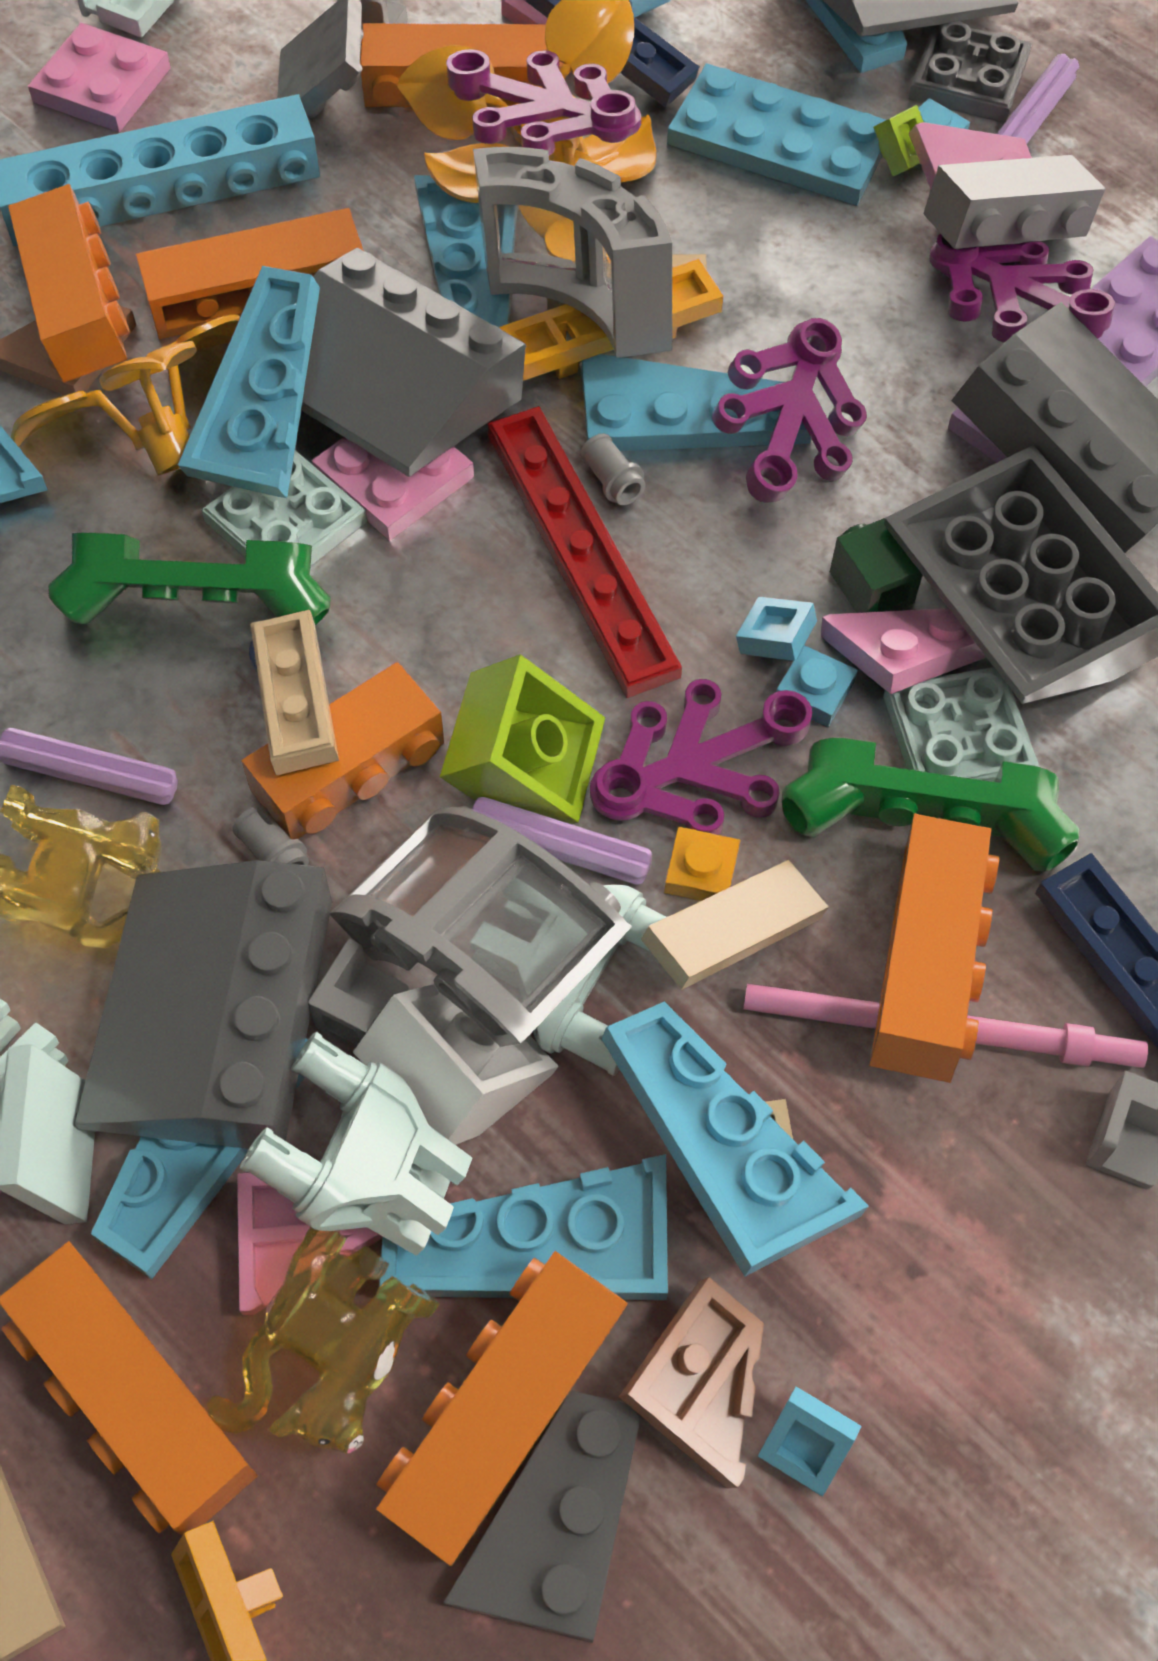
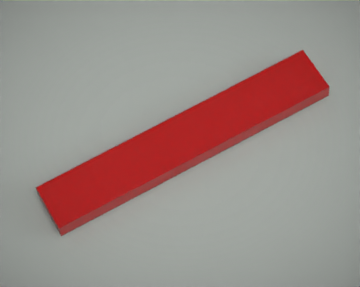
M540 406L488 423V437L625 697L630 698L681 679L682 666Z

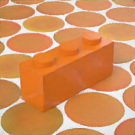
M398 661L329 704L339 761L276 775L271 763L268 743L241 760L250 791L260 804L268 809L272 818L291 839H299L307 833L314 834L325 829L332 823L337 813L359 799L366 800L377 795L386 786L389 779L409 766L424 764L444 744L441 711Z

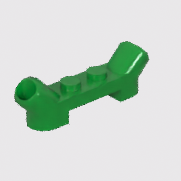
M72 533V563L48 585L50 600L67 618L77 624L92 622L128 587L142 588V598L170 601L179 600V590L202 591V601L215 603H238L239 593H255L276 617L310 610L315 625L328 614L331 597L310 575L312 545L282 541L246 540V563L228 564L139 559L140 540L126 534Z
M832 737L813 743L809 750L808 771L786 785L782 792V811L789 824L799 834L814 838L849 814L878 818L892 826L911 825L914 814L991 828V835L1004 837L1034 871L1052 870L1071 855L1079 842L1080 828L1058 806L1059 778L1050 770L1033 765L1003 761L995 781L991 782L875 765L876 742Z

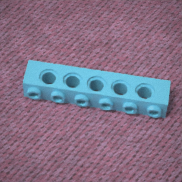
M296 94L0 159V210L13 246H18L8 205L67 184L71 185L79 204L90 203L98 224L102 227L319 178L320 172L315 137L300 96Z

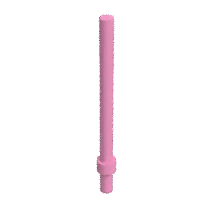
M747 983L743 1009L875 1029L879 1002ZM967 1015V1018L979 1021L976 1044L1059 1056L1060 1063L1089 1067L1092 1061L1144 1068L1148 1056V1044L1146 1041L1095 1034L1094 1027L1065 1023L1063 1029Z

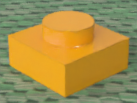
M678 827L665 881L664 893L702 901L730 888L740 839Z

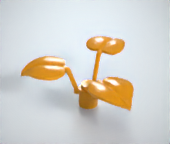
M561 0L555 5L546 21L545 44L547 50L557 54L559 62L564 63L559 69L564 80L571 71L574 74L576 68L581 65L598 64L606 69L608 84L621 73L626 65L634 38V17L629 0ZM450 45L425 53L404 71L398 81L399 91L408 101L420 122L429 131L444 139L463 140L474 135L472 116L477 110L486 108V104L492 105L495 108L508 106L499 97L485 94L482 98L473 101L461 100L455 96L454 91L448 85L446 61L450 55L457 51L475 50L467 46ZM490 62V73L494 74V68ZM526 124L511 127L512 135L520 144L521 129ZM575 150V164L581 158L599 165L588 154ZM520 205L529 221L545 236L549 225L555 219L562 217V215L548 210Z
M649 115L641 117L639 130L626 140L617 143L602 141L595 135L584 139L583 137L557 141L555 142V151L549 156V160L564 161L566 164L575 166L574 153L575 150H579L596 160L599 166L619 175L621 182L644 177L653 170L657 157L651 118ZM561 116L541 121L552 123L569 118ZM477 143L443 153L424 152L425 164L432 179L444 192L458 200L479 203L473 149L508 146L500 143ZM564 216L559 217L549 225L546 231L547 246L552 253L568 255L575 259L573 221Z
M231 314L213 319L181 335L172 344L156 349L145 357L133 358L122 362L101 375L99 382L102 388L108 391L116 390L137 380L140 381L152 411L138 418L142 427L139 431L106 398L101 390L87 393L85 391H78L41 403L22 414L14 422L11 433L12 440L19 447L31 434L47 423L81 408L98 406L128 435L136 451L143 448L146 449L158 476L180 469L178 463L190 437L188 430L192 427L185 413L178 364L191 358L197 350L230 343L241 316ZM168 369L175 415L170 406L162 407L151 381L152 374Z

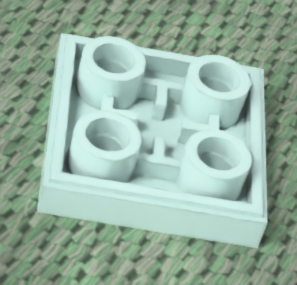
M296 450L294 452L287 499L232 486L202 509L204 521L245 558L246 540L294 542L312 545L311 565L367 523L366 510Z
M994 667L934 677L893 694L886 690L884 692L883 698L906 768L909 770L994 782L1003 761L1040 767L1012 690Z
M33 1044L10 1046L6 1056L5 1073L0 1076V1190L65 1225L87 1222L95 1131L78 1129L75 1126L86 1080Z

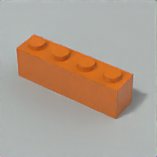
M363 23L360 64L362 65L361 79L364 106L411 107L398 89L399 78L417 58L434 49L450 45L467 46L482 51L488 55L495 75L534 85L528 80L527 57L536 51H548L545 44L546 24ZM559 62V69L564 63ZM500 98L508 106L515 105L516 103L510 100Z
M67 184L8 205L40 339L63 383L128 360L122 336L130 334V330L122 309L117 302L120 299V295L108 269L111 264L99 237L101 229L90 203L79 204L71 185Z
M344 208L136 253V257L160 340L185 334L219 317L231 314L241 316L262 266L314 276L324 266L357 247L363 250L350 209Z
M914 814L903 854L869 1066L951 1083L959 1059H972L979 1021L967 1018L969 1001L979 1002L986 970V963L974 961L976 946H986L993 913L991 908L981 907L983 893L992 894L999 866V856L988 854L991 828Z
M70 1241L65 1243L0 1296V1305L11 1318L9 1322L1 1327L3 1333L27 1362L37 1354L44 1360L54 1373L43 1383L70 1418L79 1410L84 1412L97 1429L87 1439V1442L114 1475L124 1466L142 1488L131 1499L159 1534L169 1525L180 1535L204 1525L258 1477Z
M556 1251L553 1252L546 1264H543L535 1257L531 1260L509 1293L519 1301L503 1326L493 1319L488 1322L466 1355L468 1359L476 1364L459 1389L449 1382L446 1383L422 1418V1421L432 1429L415 1453H412L403 1446L376 1484L387 1493L376 1510L450 1566L456 1561L628 1305L625 1300Z

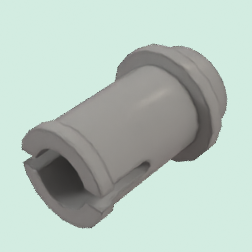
M605 433L597 434L583 445L580 452L582 461L590 467L602 482L603 494L609 501L617 502L620 505L633 503L645 490L644 471L638 464L629 463L612 442L613 440L609 435Z
M260 805L257 810L251 807L243 812L233 825L234 835L242 840L258 860L309 866V859L306 857L307 849L304 843L298 839H291L272 818L266 807Z

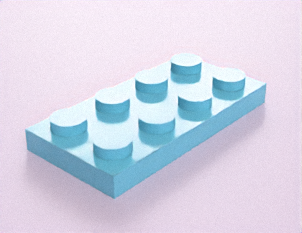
M706 63L668 127L667 145L858 206L883 157L873 126L886 119Z

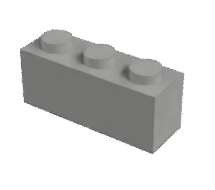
M1073 155L945 164L938 166L923 214L954 249L1085 237L1088 235L1106 188Z

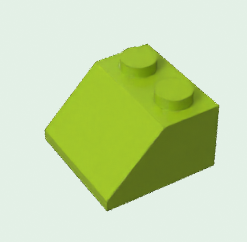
M521 654L470 673L439 777L474 801L480 797H486L569 824L578 823L606 717Z

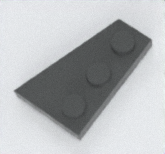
M571 1390L445 1599V1606L593 1643L641 1416L626 1403Z

